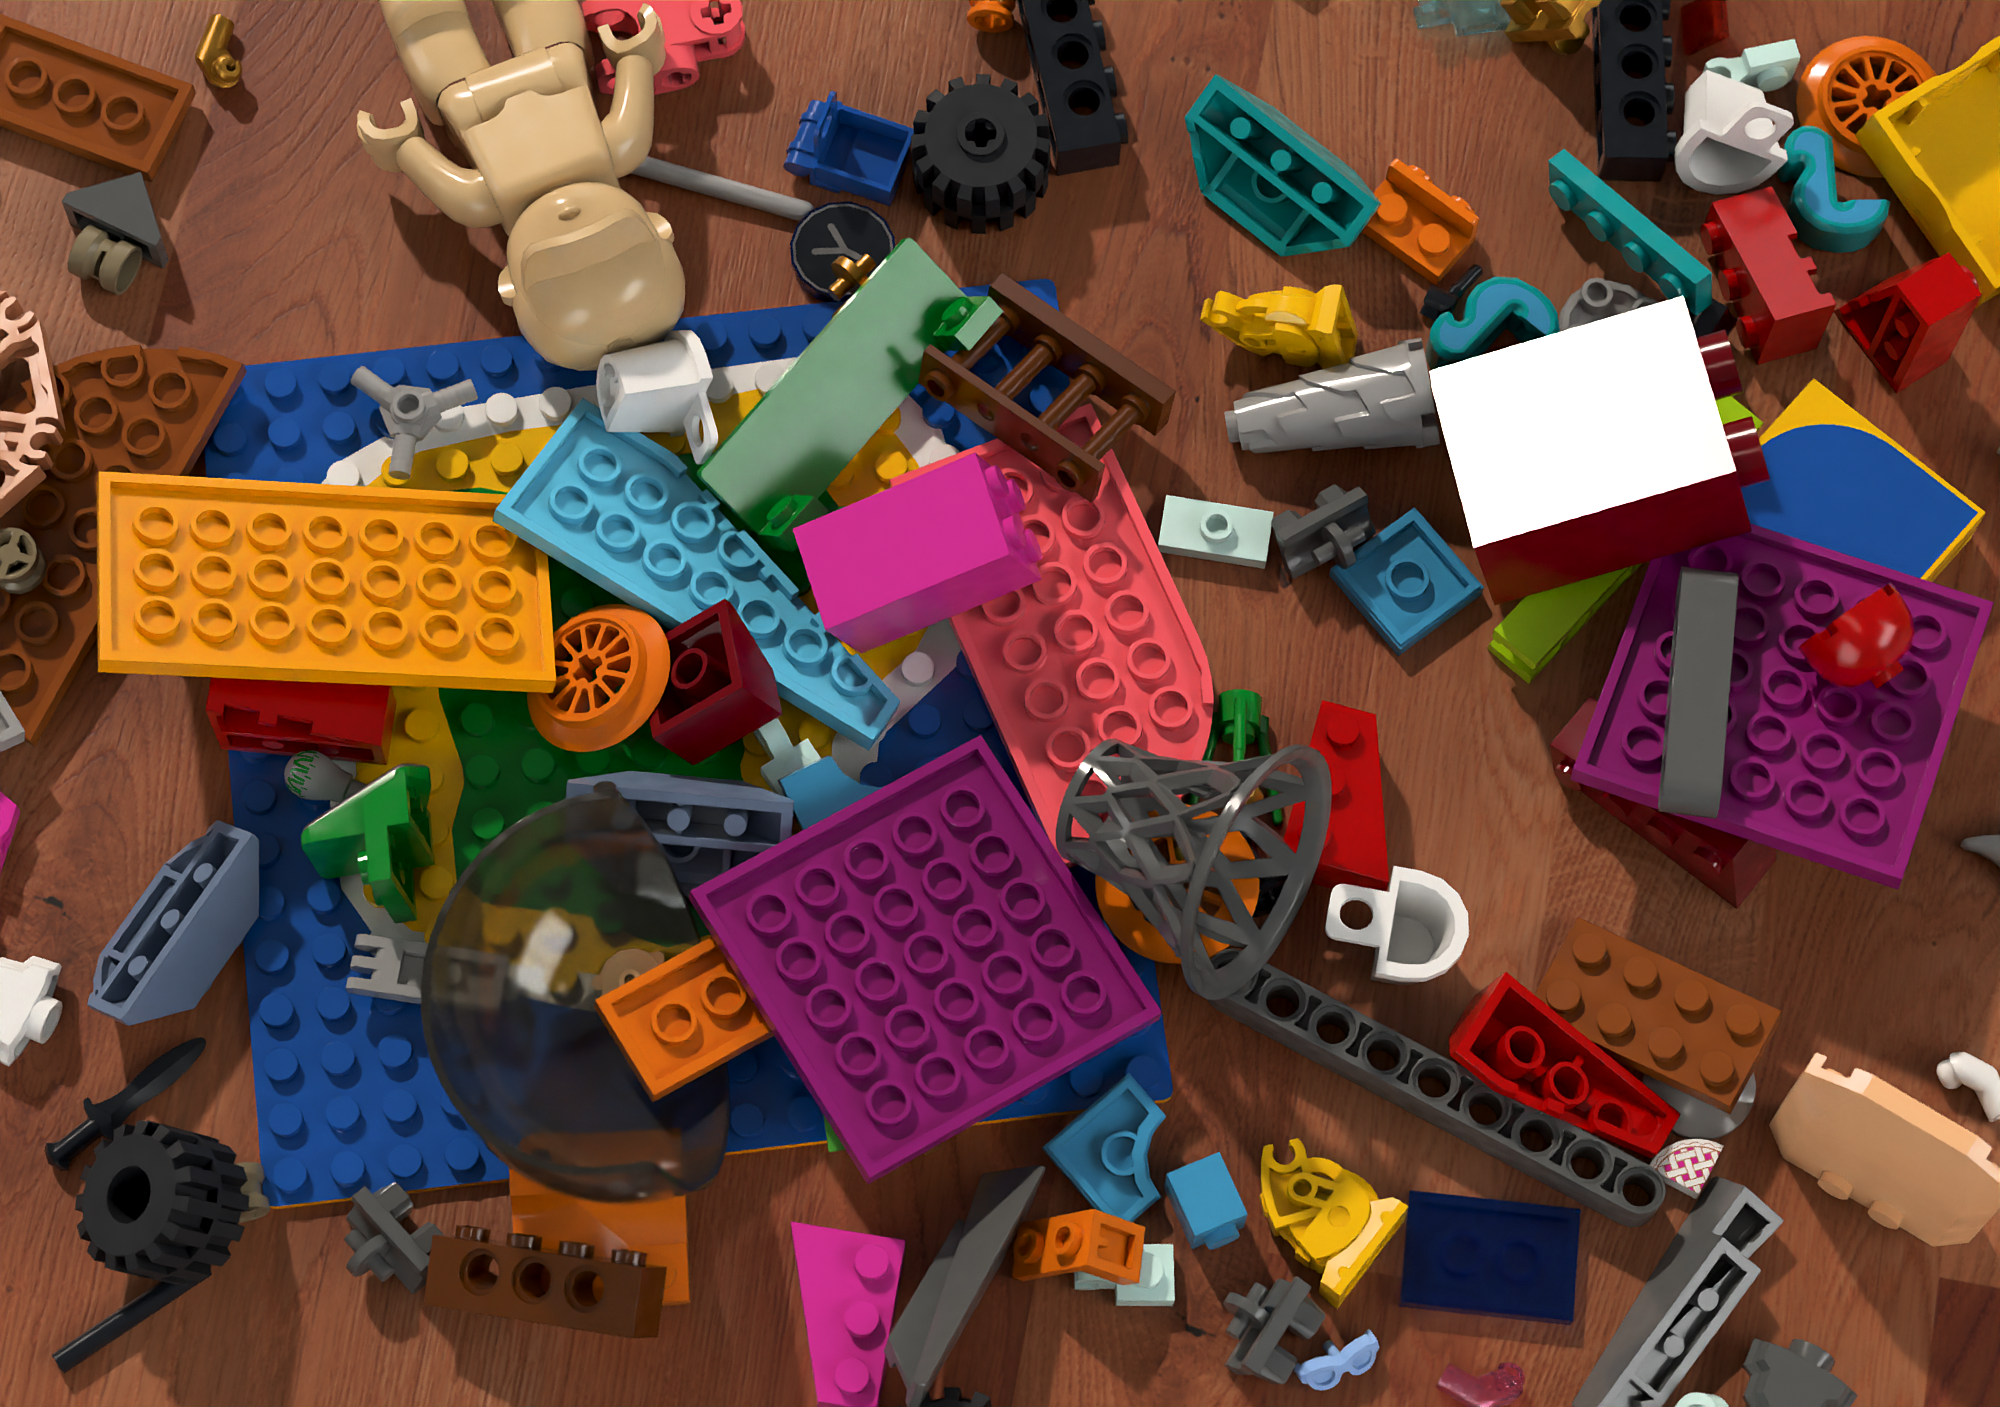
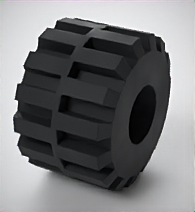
M976 74V84L965 86L961 76L948 81L949 93L944 96L935 89L926 98L927 112L919 109L913 121L914 135H911L913 182L917 194L924 193V207L933 216L942 208L944 209L945 225L958 230L962 219L971 221V233L986 234V222L997 221L999 230L1003 231L1013 227L1014 212L1017 211L1026 219L1035 211L1036 197L1043 198L1048 187V173H1050V126L1046 114L1038 115L1039 102L1030 92L1021 98L1018 97V83L1004 78L999 87L991 85V74Z
M137 1121L136 1126L124 1124L114 1130L113 1142L103 1139L93 1150L97 1159L93 1166L85 1164L80 1179L86 1181L83 1194L76 1195L75 1210L83 1212V1219L77 1224L80 1239L91 1241L87 1252L95 1261L105 1263V1268L171 1284L187 1285L188 1280L200 1282L211 1276V1265L222 1267L230 1258L231 1254L227 1247L232 1240L239 1242L245 1227L239 1225L241 1212L249 1210V1195L241 1194V1186L248 1180L244 1167L234 1165L237 1154L229 1146L220 1144L219 1139L152 1121Z

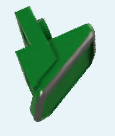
M400 764L393 767L308 823L301 834L302 849L322 878L331 879L360 874L363 885H371L376 905H383L395 924L417 920L413 868L435 865L431 815L427 809L431 790L430 768L426 765Z

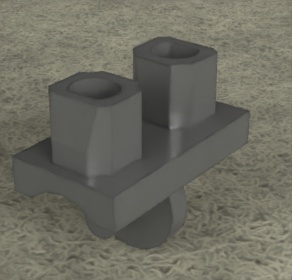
M1334 484L1318 494L1314 501L1316 510L1301 517L1296 511L1288 509L1272 519L1271 524L1275 540L1279 545L1284 569L1292 579L1331 559L1342 569H1347L1356 563L1353 547L1376 534L1375 526L1368 512V496L1359 486L1346 492Z
M393 1182L373 1194L365 1186L352 1195L351 1201L354 1203V1206L346 1217V1221L354 1230L345 1237L344 1241L355 1252L348 1261L346 1269L354 1277H359L371 1270L381 1282L386 1281L394 1273L412 1294H415L426 1285L432 1236L444 1234L435 1224L427 1222L411 1235L405 1231L399 1222L411 1214L413 1203L410 1196L397 1182Z
M1294 1277L1292 1282L1277 1279L1270 1291L1263 1285L1254 1283L1246 1297L1230 1292L1223 1305L1234 1317L1225 1332L1232 1338L1239 1340L1224 1366L1236 1375H1255L1273 1385L1284 1384L1295 1368L1297 1358L1277 1344L1283 1333L1287 1329L1301 1340L1310 1339L1317 1332L1326 1317V1314L1307 1296L1312 1287L1299 1277Z

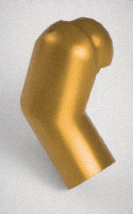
M213 14L208 20L195 52V61L212 85L220 88H230L237 83L242 75V65L239 59L234 61L226 49L235 25L227 17Z

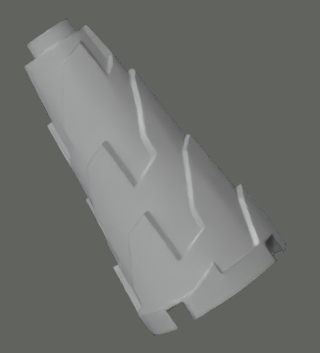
M1421 337L1399 341L1396 346L1349 358V362L1300 375L1299 380L1245 393L1241 399L1233 401L1234 410L1224 412L1230 444L1240 442L1242 450H1250L1256 454L1312 448V451L1362 446L1367 450L1416 445L1417 449L1440 444L1438 426L1435 423L1434 417L1435 408Z

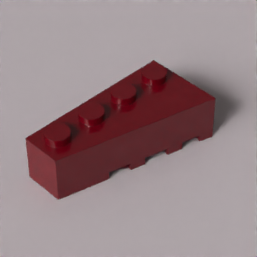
M1589 697L1550 744L1553 770L1556 777L1568 788L1583 792L1737 909L1776 861V849L1670 813L1659 812L1658 809L1570 780L1574 764L1598 703L1597 700Z

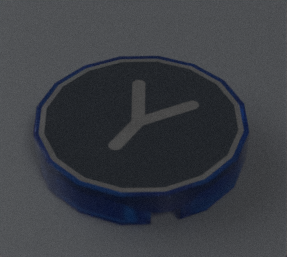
M850 201L827 203L811 210L797 224L790 242L791 266L800 286L815 299L823 302H845L853 295L849 291L839 301L832 298L827 291L837 280L832 271L831 264L840 256L847 257L856 263L864 254H868L876 263V266L866 275L868 278L895 248V236L886 220L870 207Z

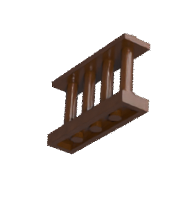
M1002 273L989 286L988 296L1003 310V313L969 351L958 350L950 358L930 344L923 353L918 383L925 387L926 391L933 398L945 401L1049 473L1064 489L1076 492L1092 503L1098 496L1105 469V464L1100 462V460L1134 424L1140 425L1156 436L1168 423L1176 391ZM1004 335L1010 336L1029 349L1030 352L993 388L969 370ZM1047 365L1054 366L1074 381L1037 418L1012 400ZM1090 395H1096L1117 411L1080 448L1056 430Z

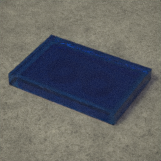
M1409 1190L1399 1307L1562 1325L1572 1324L1581 1209Z

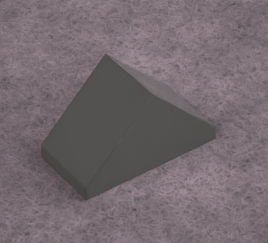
M141 172L75 190L65 195L62 204L71 226L83 231L88 225H95L107 231L110 238L116 242L127 240L141 247L143 260L164 269L169 260Z

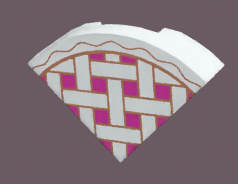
M1704 1139L1682 1140L1669 1145L1659 1152L1651 1161L1650 1166L1661 1174L1666 1184L1696 1199L1724 1146Z

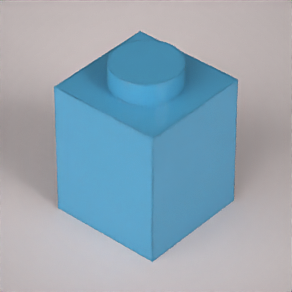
M1220 1152L1167 1173L1164 1189L1191 1249L1206 1244L1209 1250L1217 1249L1233 1242L1240 1236L1238 1230L1244 1228L1248 1213Z

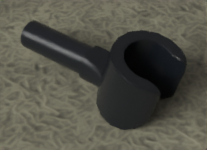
M1473 264L1451 285L1448 292L1431 285L1424 298V305L1420 310V314L1435 321L1442 313L1450 312L1453 314L1457 302L1463 296V293L1483 274L1482 268L1477 264Z

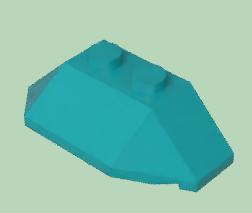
M1215 74L1184 117L1187 132L1190 133L1192 155L1200 192L1281 257L1350 247L1381 205V202L1356 171L1275 107L1220 75Z

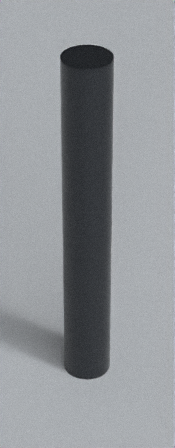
M188 1280L187 1285L161 1281L51 1355L65 1374L202 1281Z

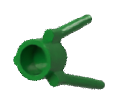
M1233 689L1224 691L1218 696V712H1213L1212 726L1208 747L1203 758L1204 761L1212 760L1220 734H1222V740L1225 743L1233 745V762L1244 760L1246 745L1253 743L1255 737L1257 738L1260 756L1272 755L1269 741V717L1261 715L1262 697L1258 693L1244 689ZM1266 788L1267 798L1279 794L1278 791ZM1189 793L1187 804H1197L1200 797ZM1282 809L1271 811L1273 824L1281 826L1283 824Z

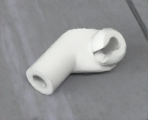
M1964 1051L1951 1053L1950 1059L1943 1060L1937 1065V1076L1945 1088L1956 1089L1964 1084L1973 1089L1989 1122L2000 1120V1076L1993 1066Z

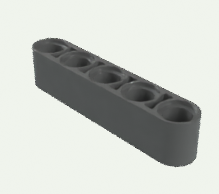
M1683 566L1680 569L1675 604L1659 786V812L1716 819L1718 814L1723 779L1738 573Z

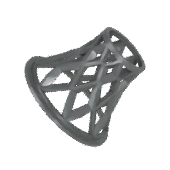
M1108 739L1097 745L1086 756L1069 783L1061 803L1056 824L1057 850L1064 859L1102 877L1131 898L1173 949L1176 957L1181 959L1186 983L1195 994L1209 1000L1222 999L1241 989L1265 965L1286 935L1305 899L1322 854L1329 825L1332 782L1328 763L1319 751L1302 744L1280 749L1273 755L1259 756L1229 763L1182 760L1158 756L1118 739ZM1117 753L1119 754V757H1113L1111 755ZM1283 764H1291L1296 767L1302 778L1276 771L1275 769ZM1093 772L1107 786V790L1103 795L1081 796ZM1258 786L1282 792L1248 805L1245 804ZM1192 793L1206 800L1187 807L1176 795ZM1305 801L1303 827L1296 854L1278 833L1256 816ZM1217 808H1224L1221 815L1192 819ZM1156 810L1160 815L1150 818L1147 812ZM1108 812L1109 815L1106 821L1103 822L1099 814ZM1073 817L1089 834V838L1071 836ZM1243 831L1271 858L1230 862L1219 849L1228 832ZM1175 837L1186 863H1167L1152 841V838ZM1288 875L1275 905L1261 928L1258 929L1230 879ZM1182 883H1190L1188 893ZM1205 886L1218 889L1235 923L1198 911ZM1199 933L1218 942L1244 948V950L1222 968L1214 970Z

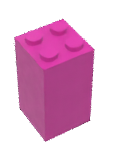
M973 453L793 528L825 630L862 654L1042 580L1036 564L1037 561L1043 558L1041 548L1033 531L1030 528L1025 530L1019 512L1025 510L1026 507L1016 481L1013 478L1007 480L998 465L991 466L977 453Z

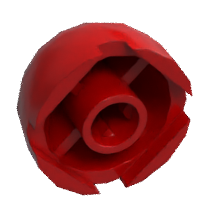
M1890 582L1832 621L1824 631L1814 634L1802 643L1798 649L1809 665L1824 680L1838 687L1854 688L1871 681L1875 688L1878 689L1905 670L1898 660L1912 647L1915 634L1913 617L1904 599Z

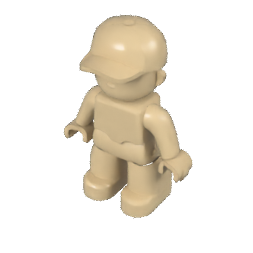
M378 0L395 49L423 113L433 124L445 126L449 139L473 169L459 167L425 140L424 130L412 98L400 102L406 120L399 127L379 129L372 114L359 111L356 124L358 136L362 146L370 154L376 166L389 172L397 173L403 171L438 209L455 222L469 228H488L501 223L509 239L507 243V266L499 274L498 279L499 293L503 303L513 307L519 329L525 339L547 362L577 371L597 370L599 362L605 354L663 341L675 327L684 310L685 277L683 267L672 245L675 237L671 225L664 217L658 213L645 212L642 205L634 197L621 189L618 178L632 173L646 160L652 146L654 129L653 75L657 74L663 67L666 58L663 26L661 19L652 7L646 3L642 4L637 14L641 32L628 40H617L613 36L609 24L597 27L606 57L613 68L616 69L611 109L609 114L600 122L596 110L593 83L589 73L594 64L593 48L578 0H490L501 29L504 31L514 58L493 66L487 60L478 40L464 0ZM558 42H570V43H562V44L553 46V47L548 48V49L545 48V47H547V46L556 44V43H558ZM464 78V81L450 85L448 88H446L450 83H453Z

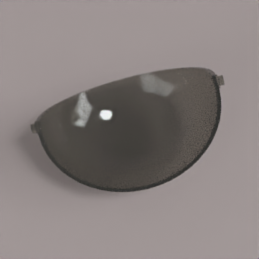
M599 782L594 785L593 793L556 802L524 817L499 834L464 870L445 900L429 938L421 981V1016L430 1060L446 1095L475 1137L502 1163L529 1181L570 1198L603 1204L638 1205L671 1200L705 1189L714 1181L723 1163L727 1147L730 1120V1087L727 1061L652 1103L594 1008L595 999L602 996V990H595L591 985L592 979L601 973L605 962L618 951L639 948L649 953L660 951L664 954V962L701 943L691 910L665 853L645 821L622 796V793L616 789V784L613 782Z

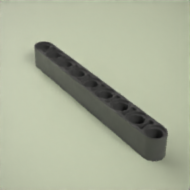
M1225 949L1217 953L1211 959L1214 970L1222 968L1231 962L1242 950ZM1265 963L1260 971L1243 988L1218 1000L1207 999L1209 1004L1221 1013L1621 1225L1640 1227L1648 1223L1664 1201L1666 1193L1665 1181L1661 1174L1650 1165L1572 1124L1494 1092L1469 1070L1268 963ZM1273 998H1284L1293 1004L1296 1012L1289 1017H1278L1269 1011L1266 1003ZM1325 1024L1338 1026L1345 1034L1346 1039L1339 1044L1326 1043L1317 1034V1028ZM1373 1051L1387 1052L1393 1057L1396 1067L1389 1071L1377 1070L1370 1065L1367 1055ZM1427 1077L1438 1079L1443 1083L1446 1095L1440 1098L1428 1097L1421 1092L1418 1087V1081ZM1475 1104L1489 1106L1496 1114L1497 1122L1491 1125L1477 1123L1470 1116L1469 1107ZM1525 1131L1538 1132L1545 1138L1548 1149L1542 1152L1528 1150L1520 1141V1134ZM1575 1158L1589 1159L1597 1167L1599 1176L1594 1179L1580 1178L1574 1173L1571 1161ZM1626 1185L1640 1186L1648 1194L1650 1204L1642 1207L1631 1205L1623 1196L1622 1187Z

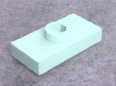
M1166 495L1158 549L1162 553L1265 569L1272 527L1271 521L1274 512Z

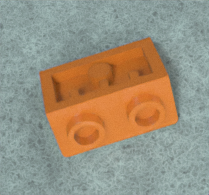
M1395 158L1388 166L1386 179L1373 192L1381 202V205L1361 232L1436 286L1474 242L1480 219L1475 215L1469 203L1458 196H1449L1439 189L1421 168L1414 165L1407 166Z

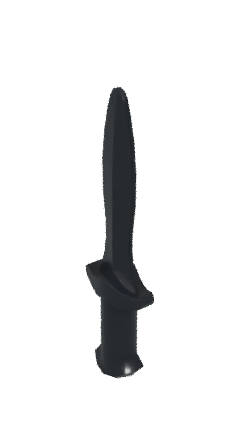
M202 1037L194 1038L163 1054L141 1071L127 1087L108 1100L92 1104L90 1098H85L83 1107L88 1118L60 1141L46 1143L44 1151L48 1163L60 1171H69L73 1159L101 1136L113 1142L114 1130L120 1127L133 1111L175 1083L192 1066L206 1046L205 1039Z

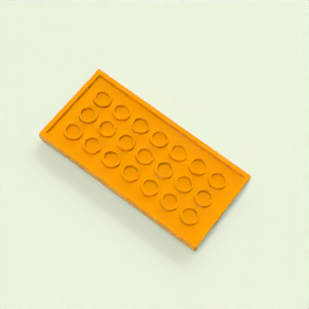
M99 471L97 479L98 672L553 693L556 683L548 554L493 521L495 509L505 498L506 494Z

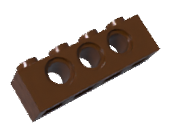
M456 1225L455 1235L432 1236L423 1305L632 1339L658 1337L667 1267L646 1264L647 1253L612 1249L611 1258L593 1256L595 1245L572 1241H560L559 1250L541 1247L542 1237L520 1233H508L506 1242L490 1240L491 1229L468 1225ZM493 1259L496 1261L499 1269L498 1279L495 1284L491 1282L489 1277V1267ZM545 1267L551 1276L550 1288L546 1293L543 1291L540 1283L541 1273ZM597 1275L601 1278L604 1286L603 1295L599 1302L595 1299L592 1291L593 1281Z

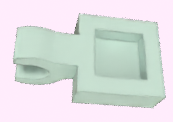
M1795 39L1744 49L1741 57L1711 59L1706 62L1703 73L1709 70L1763 90V92L1779 89L1792 81L1800 60V54Z
M778 718L756 729L753 733L771 759L770 762L761 766V775L776 794L784 796L777 781L778 779L821 759L808 738L793 747Z
M1173 1244L1143 1245L1140 1280L1137 1284L1123 1286L1078 1271L1074 1272V1289H1115V1306H1173L1175 1302Z

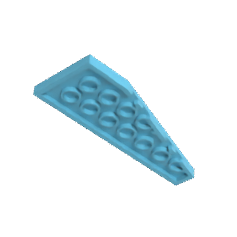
M582 398L497 506L493 521L629 605L645 611L670 630L723 599L728 600L734 606L772 667L778 695L869 751L898 709L900 700L857 653L852 656L834 635L825 630L820 612L815 615L798 597L800 590L744 529L739 532L719 511L720 503L707 489L702 492L686 474L687 467L674 453L640 432H606L600 408Z

